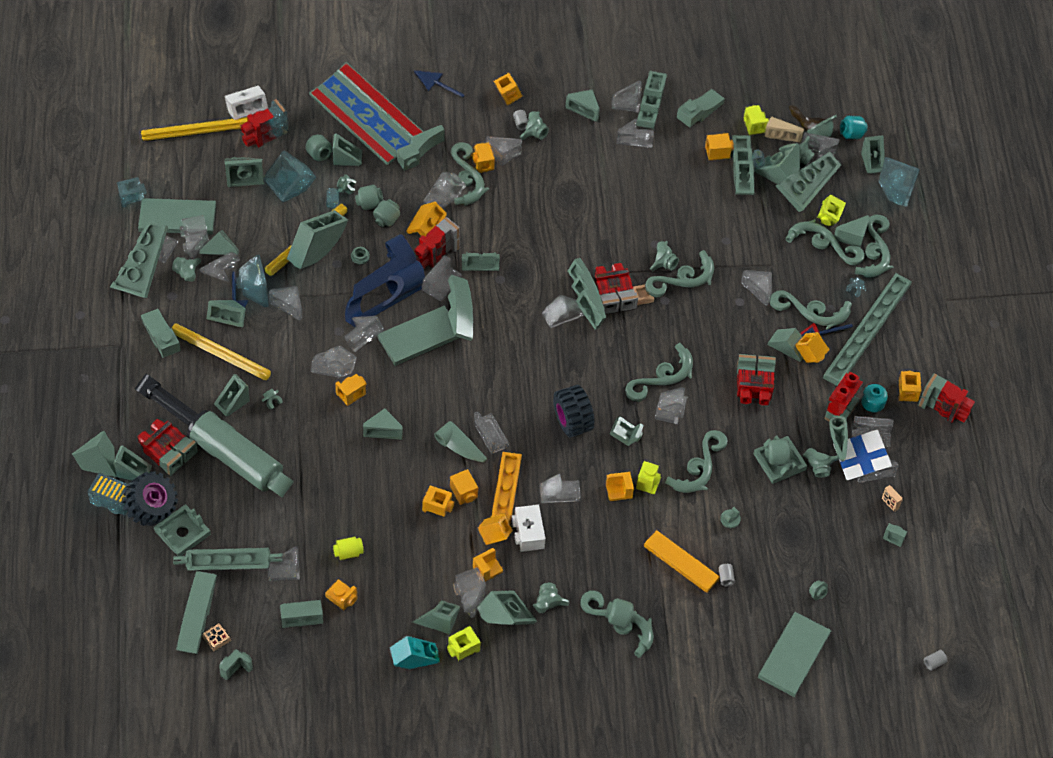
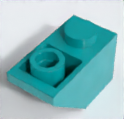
M406 636L390 647L394 666L412 669L440 662L436 644Z

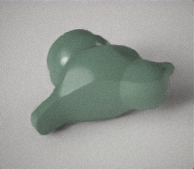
M539 111L529 113L526 130L520 136L522 140L530 136L542 140L547 136L549 128L539 117Z
M807 136L805 141L799 144L800 163L805 165L815 155L811 149H808L810 136Z
M660 241L657 244L656 260L650 267L652 272L660 267L671 271L676 268L679 258L668 247V241Z
M177 257L173 262L172 270L180 274V277L184 278L185 281L193 282L196 277L195 268L201 263V259L186 260L184 257Z
M813 448L807 449L803 454V457H806L810 466L813 467L815 477L819 478L829 476L831 471L830 465L840 460L838 455L829 456L819 453Z
M544 583L540 586L537 603L533 604V607L536 608L538 613H544L558 605H569V600L559 596L558 589L554 583Z

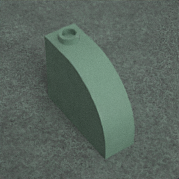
M333 210L301 222L287 260L299 269L321 260L340 239L348 219Z

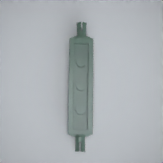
M269 548L187 550L185 556H174L173 560L181 561H173L174 565L186 564L187 570L269 568L271 562H283V558H275L283 557V554H271Z

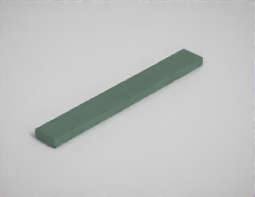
M895 273L825 372L823 379L838 386L844 375L851 372L909 289L912 281Z

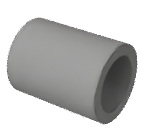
M518 110L513 114L517 128L525 130L528 123L524 110Z
M720 565L718 569L721 585H733L735 579L732 565Z
M942 650L924 658V663L930 671L948 661L946 654Z

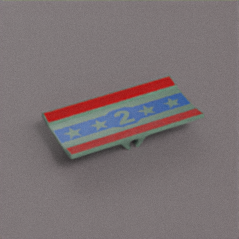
M347 62L320 86L309 93L311 97L387 165L397 158V149L409 145L410 137L424 132Z

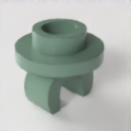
M348 175L340 177L337 182L338 191L352 194L355 191L352 187L356 184V181L349 179Z
M273 388L265 392L262 402L267 400V407L270 410L274 408L272 400H276L278 404L283 402L280 396L275 395L279 391H274Z
M735 507L732 510L724 511L721 515V523L727 528L737 527L741 520L740 512Z

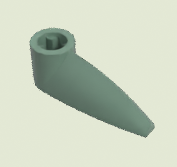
M834 416L829 422L830 434L838 457L844 462L848 446L847 421L843 416Z
M449 421L434 434L436 440L442 446H447L457 454L478 462L487 461L484 454L453 422Z

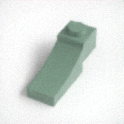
M711 89L693 101L689 99L678 108L677 118L691 127L697 121L702 122L724 103L725 98Z
M442 125L410 137L409 145L397 149V161L404 171L419 165L420 158L429 149L444 141L445 129Z
M159 309L141 315V320L162 358L180 351L179 341L172 328L170 329Z

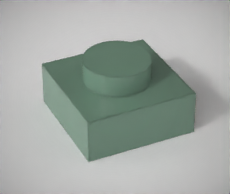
M889 523L883 539L901 547L907 531L903 530L900 526Z

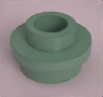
M356 247L352 251L351 259L354 263L361 265L369 261L370 254L366 248Z
M819 580L815 581L809 589L811 597L814 600L824 598L828 592V584Z

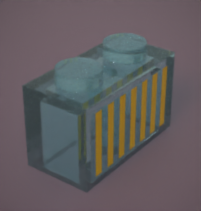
M99 473L87 491L89 501L95 506L107 508L114 514L119 513L125 516L127 510L124 511L123 509L125 503H122V498L124 497L123 491L128 484Z

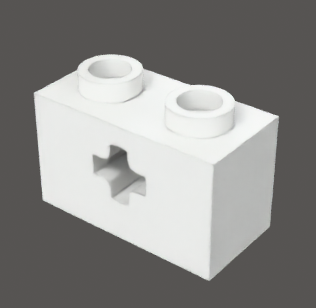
M259 86L225 96L228 112L234 120L268 108L265 93Z
M539 505L515 507V515H512V526L517 528L515 542L516 545H520V551L544 549L545 535Z

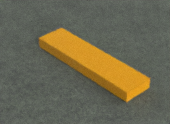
M502 452L491 517L505 513L509 524H511L522 454Z
M657 530L644 543L646 549L706 593L719 580L720 576Z

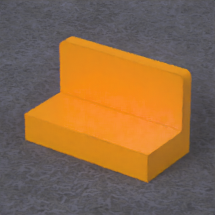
M436 201L422 205L406 232L408 234L418 232L421 236L424 235L426 237V234L440 223L447 213Z

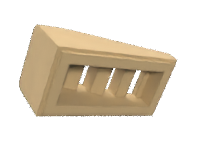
M771 117L766 126L765 137L801 143L804 129Z

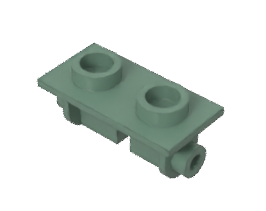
M466 252V254H462V270L499 271V254H496V252L483 254Z

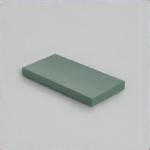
M142 198L138 230L142 232L148 220L168 226L166 233L213 234L216 201Z
M445 306L377 334L378 340L394 366L460 338L454 335L448 310Z
M794 612L760 671L758 678L795 697L829 637L831 630Z

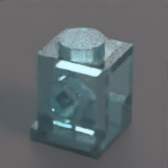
M138 177L117 182L118 193L123 207H127L126 204L142 201L146 194L144 183L140 184Z

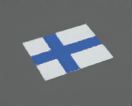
M878 430L849 438L846 459L844 462L839 460L846 480L892 466Z

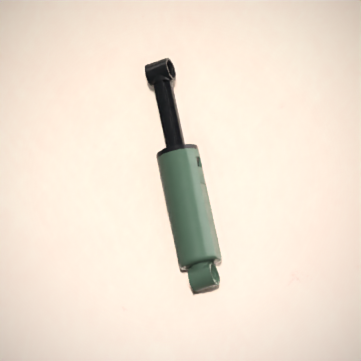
M145 373L134 389L149 400H154L188 425L187 437L189 439L192 438L203 450L218 458L261 491L265 492L271 489L283 498L294 481L282 473L283 465L238 433L230 424L218 418L212 411L206 409L199 414L162 388V384Z

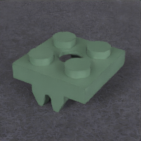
M775 436L773 440L781 439L778 436ZM788 436L781 438L788 440L789 444H792L793 459H790L788 464L783 466L771 465L769 458L765 459L764 447H768L770 439L764 443V446L754 450V456L772 484L807 469L806 463Z
M186 504L154 526V531L177 556H182L187 550L192 549L211 535V531L203 523L201 516L197 515L195 509L191 510ZM179 528L188 529V534L185 537L178 536L177 530Z

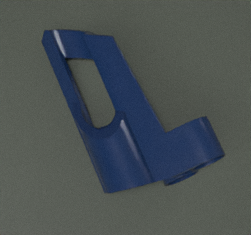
M399 234L385 242L388 252L387 257L390 258V261L354 285L353 296L349 299L345 311V320L352 326H358L422 289V284L425 282L424 269L421 263L416 260L412 248L403 235ZM386 283L392 297L362 313L361 300L363 295Z

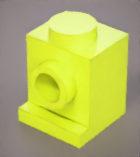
M760 106L745 108L744 121L749 135L765 133L769 120L765 117V113L761 111Z
M829 195L822 203L818 218L821 219L822 224L833 226L839 221L846 203Z
M646 461L643 462L636 489L655 495L661 479V474H658V465Z
M470 626L449 637L448 652L452 657L456 656L458 660L474 652H480V641Z

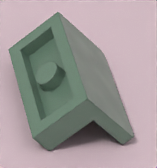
M320 600L280 605L282 628L323 624Z

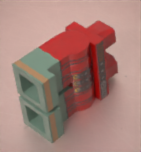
M739 354L737 362V397H740L742 404H749L752 398H758L760 405H769L774 390L776 357L758 356L755 375L756 355Z
M852 372L844 375L829 397L831 402L828 405L825 420L830 422V419L834 416H843L846 420L859 403L860 398L855 396L863 384L859 380V376Z
M934 373L925 386L918 406L923 409L929 406L938 411L941 416L948 418L947 420L953 422L956 418L965 423L975 401L966 397L967 390L963 389L961 391L958 386Z
M156 419L151 425V430L154 431L152 435H149L146 431L138 435V442L143 446V452L170 476L183 466V462L186 463L198 452L197 442L192 438H187L176 427L172 426V423L169 421L164 423Z

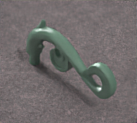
M464 142L455 144L451 149V155L465 169L459 173L458 183L464 187L472 185L473 179L476 183L475 189L472 192L468 191L466 195L454 198L455 205L464 204L465 206L478 201L489 190V187L484 188L485 185L481 174L464 161L468 160L473 153L471 145ZM458 151L466 152L463 160L457 156Z
M873 215L869 219L867 228L876 243L868 244L865 251L866 256L874 260L879 258L881 253L882 260L876 266L872 264L870 267L865 266V268L856 267L855 274L864 275V277H876L893 268L892 265H889V249L872 226L873 223L881 224L882 227L878 228V233H884L889 229V220L882 215Z
M815 219L795 224L790 228L789 234L785 238L787 242L791 243L799 234H806L805 231L817 232L819 234H815L811 240L814 247L825 249L831 244L841 259L849 265H858L864 259V252L858 246H848L845 249V253L852 252L856 257H847L835 236L824 226L815 223Z
M705 250L699 253L702 259L701 270L704 269V271L697 278L692 279L694 276V269L692 267L682 266L677 271L678 279L652 276L647 279L645 290L653 297H661L667 289L665 283L680 287H697L706 282L708 285H711L714 273L712 258L707 255ZM657 281L664 282L660 289L655 288L653 283Z
M783 290L774 292L770 297V305L775 310L783 311L788 309L791 305L789 301L784 304L778 301L781 297L788 298L805 318L815 324L827 326L826 330L842 324L851 313L852 303L849 301H845L840 311L833 313L834 316L821 317L826 310L825 304L821 301H811L806 308L793 295Z
M678 343L675 348L681 358L679 363H683L681 370L672 375L674 371L673 366L667 362L661 363L656 368L658 378L635 379L627 383L625 389L627 397L636 402L643 401L648 393L647 386L644 385L642 392L637 393L633 390V387L637 384L665 386L678 383L687 376L691 379L693 358L690 351L684 348L681 343Z
M717 430L707 432L702 443L704 460L698 457L689 460L687 471L690 474L699 475L700 470L698 468L703 469L702 475L697 480L688 482V479L681 481L668 476L665 484L672 486L674 490L682 493L707 490L708 488L705 485L712 473L708 441L712 438L718 440L719 443L712 445L711 449L713 451H721L727 446L728 440L725 434Z
M597 591L584 593L580 600L581 608L586 613L605 616L606 610L592 609L588 605L591 600H596L599 603V608H603L604 598L602 594ZM636 613L634 623L640 628L642 635H638L640 639L639 647L634 654L637 657H641L645 651L647 652L650 649L654 636L651 625L652 619L649 618L646 621ZM630 622L626 628L613 625V628L617 633L626 635L632 630V623Z

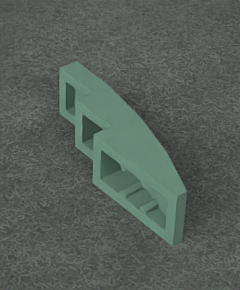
M650 71L636 126L654 129L667 74Z
M733 135L734 149L732 157L735 192L741 195H754V170L750 136Z
M581 258L573 261L567 272L574 280L571 287L578 295L577 305L593 328L597 330L606 318L603 302L590 272Z
M451 274L448 279L451 289L448 295L451 306L448 312L450 323L455 336L471 341L473 339V306L468 280Z
M196 571L176 650L198 654L201 636L210 611L216 574Z

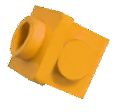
M338 579L325 593V597L342 610H345L356 602L357 588L355 586L350 588Z

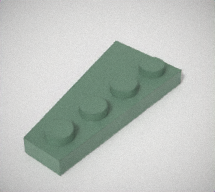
M828 152L777 184L776 187L798 212H801L838 170L841 164Z
M148 220L137 239V244L129 253V258L118 272L119 275L115 282L113 281L111 284V288L147 298L168 226Z

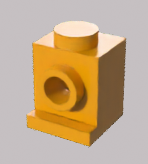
M510 73L494 81L507 105L523 97Z
M489 142L476 144L474 146L475 152L472 153L473 161L476 163V170L479 173L494 170L495 158Z
M901 371L899 377V401L918 402L921 394L920 372Z
M357 374L347 377L342 383L339 381L335 383L336 394L347 406L366 395V381Z
M430 485L423 499L422 511H429L445 517L447 512L451 513L454 506L452 493Z

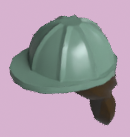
M789 106L792 116L800 122L801 127L812 139L823 141L831 136L833 132L832 121L837 118V115L828 119L807 118L796 106Z

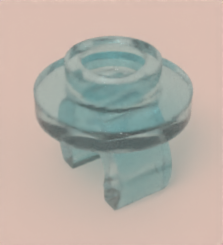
M855 277V279L850 278L851 284L847 286L846 291L850 292L852 288H856L855 297H859L861 289H866L864 286L865 282L858 277Z

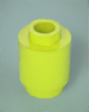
M351 537L336 540V545H333L335 557L339 556L340 560L359 557V554L364 553L361 538Z

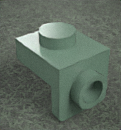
M619 416L613 424L610 435L629 446L641 439L643 435L641 431L644 425L640 423L634 426Z
M235 649L229 657H225L221 661V677L228 680L240 666L251 672L253 669L251 657L245 652L241 653Z

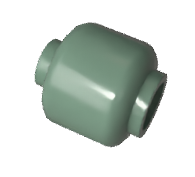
M317 134L308 139L306 151L314 160L323 161L331 155L332 145L324 136Z
M376 185L359 188L358 195H355L356 203L358 206L361 205L363 210L376 208L383 201L381 189L377 188Z
M390 199L381 201L373 211V216L376 219L375 223L381 227L393 226L400 216V207Z
M786 439L770 440L768 447H764L765 459L769 458L771 465H785L789 463L790 459H793L792 444H789Z
M616 598L613 602L608 603L605 617L608 618L610 624L626 628L630 622L634 623L637 611L633 610L634 606L631 602Z

